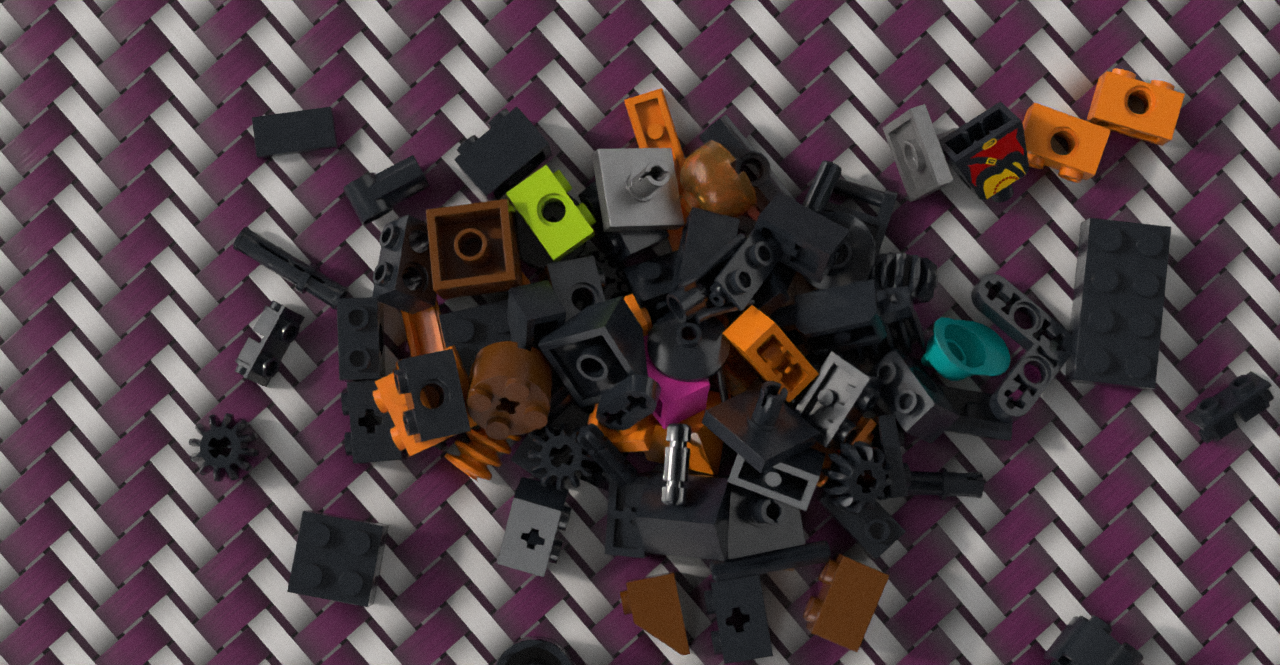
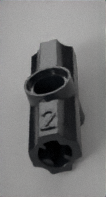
M726 114L699 135L698 138L730 176L733 187L739 192L744 193L760 214L778 193L796 201L770 169L768 159L762 153L756 152ZM744 164L754 165L759 171V180L748 181L743 178L740 167Z

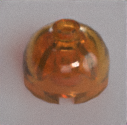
M713 140L695 149L685 159L680 170L679 184L683 194L679 196V199L688 213H690L692 207L738 218L747 213L756 204L755 190L746 173L743 171L738 175L730 165L736 160L732 154L721 144Z

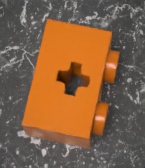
M753 305L723 332V335L764 382L775 381L782 384L778 394H780L782 388L785 387L787 389L786 401L789 403L818 375V372L779 326Z

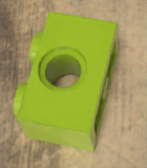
M545 165L506 194L554 263H556L595 236L591 226L596 223V220L583 202L576 206L567 193L573 188L562 172L558 169L552 173L548 166ZM559 202L564 205L566 213L563 219L555 223L545 220L543 218V210L547 204Z

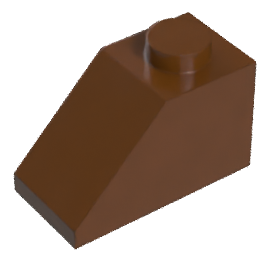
M674 571L627 580V590L620 591L624 615L632 614L634 624L680 655L690 654Z

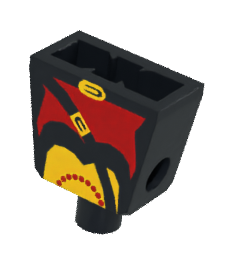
M1001 101L939 140L948 163L960 180L980 200H987L990 197L994 202L998 203L1009 200L1014 194L1012 183L1026 175L1029 170L1022 121Z

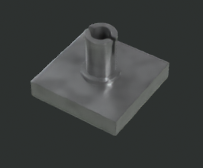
M925 104L909 109L883 127L910 202L922 199L953 182L939 140L958 129V127L936 135Z
M671 148L597 149L592 154L604 232L678 230L684 225Z

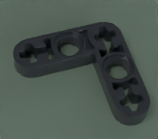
M989 274L973 287L971 291L973 305L1026 350L990 398V408L995 417L1002 422L1012 423L1020 419L1032 408L1072 355L1073 338L1063 326L1008 280L997 274ZM990 288L997 292L993 300L986 296ZM1008 301L1013 304L1005 312L1001 310L1003 307L1007 305L1006 303ZM1016 311L1024 312L1029 316L1031 320L1030 329H1022L1015 323L1014 313ZM1040 328L1043 329L1044 331L1040 335H1038L1039 337L1037 339H1035L1032 336ZM1052 340L1058 343L1055 353L1049 349L1050 341ZM1025 365H1033L1039 370L1041 374L1040 383L1036 384L1027 380L1024 375ZM1018 389L1023 393L1014 402V408L1010 409L1005 405L1008 401L1007 397Z

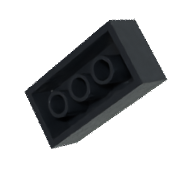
M1089 218L1081 223L1069 332L1073 338L1072 355L1066 361V382L1137 390L1155 389L1171 227Z

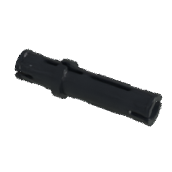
M244 227L236 237L233 249L240 251L265 268L296 285V291L301 294L308 292L331 306L334 310H337V299L347 296L349 288L321 273L319 266L314 263L306 264L281 247L253 232L250 228Z

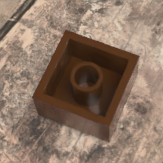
M508 199L426 210L433 290L442 299L509 291V288L523 285L516 211Z
M836 552L834 559H830L829 562L824 563L818 580L823 585L818 597L811 595L802 615V618L807 621L805 627L812 634L858 652L890 575Z

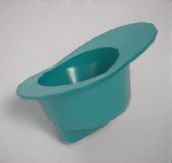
M941 317L934 322V334L928 340L926 353L921 358L923 366L934 368L937 373L949 381H961L973 375H1001L1008 370L1011 361L1005 342L994 330L978 322Z

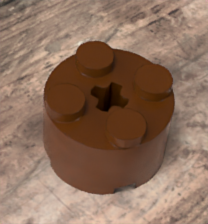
M502 341L493 343L482 348L472 364L466 399L467 411L473 421L484 428L486 434L493 439L501 440L509 435L529 433L535 429H541L547 424L550 411L553 368L544 353L532 346L531 351L518 348L519 342Z

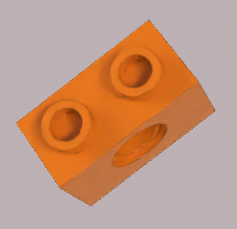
M1115 68L1112 72L1106 71L1098 79L1086 121L1111 131L1161 146L1171 141L1185 94L1174 91L1175 86L1165 81L1151 80V83L1136 80V74L1124 69ZM1129 96H1137L1143 101V114L1133 113L1129 109L1127 104Z
M1038 103L1032 104L1027 109L1022 123L1029 167L1043 169L1044 165L1059 170V177L1075 183H1081L1082 179L1088 180L1095 176L1111 130ZM1053 136H1060L1067 141L1069 147L1067 155H1059L1052 150L1051 138Z

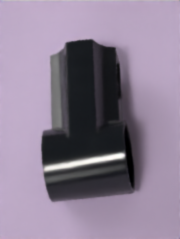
M412 155L377 174L372 172L347 184L343 190L361 224L365 225L385 216L393 210L394 205L425 190L430 185L416 158Z

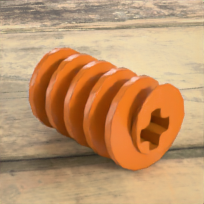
M482 427L479 430L470 428L471 431L465 432L471 440L469 443L460 440L455 441V445L461 454L457 456L446 453L445 458L477 482V478L491 480L493 476L487 465L501 467L503 463L498 457L497 452L509 455L512 449L506 441L507 438L519 442L522 437L521 435H509L505 439L498 440L489 437Z

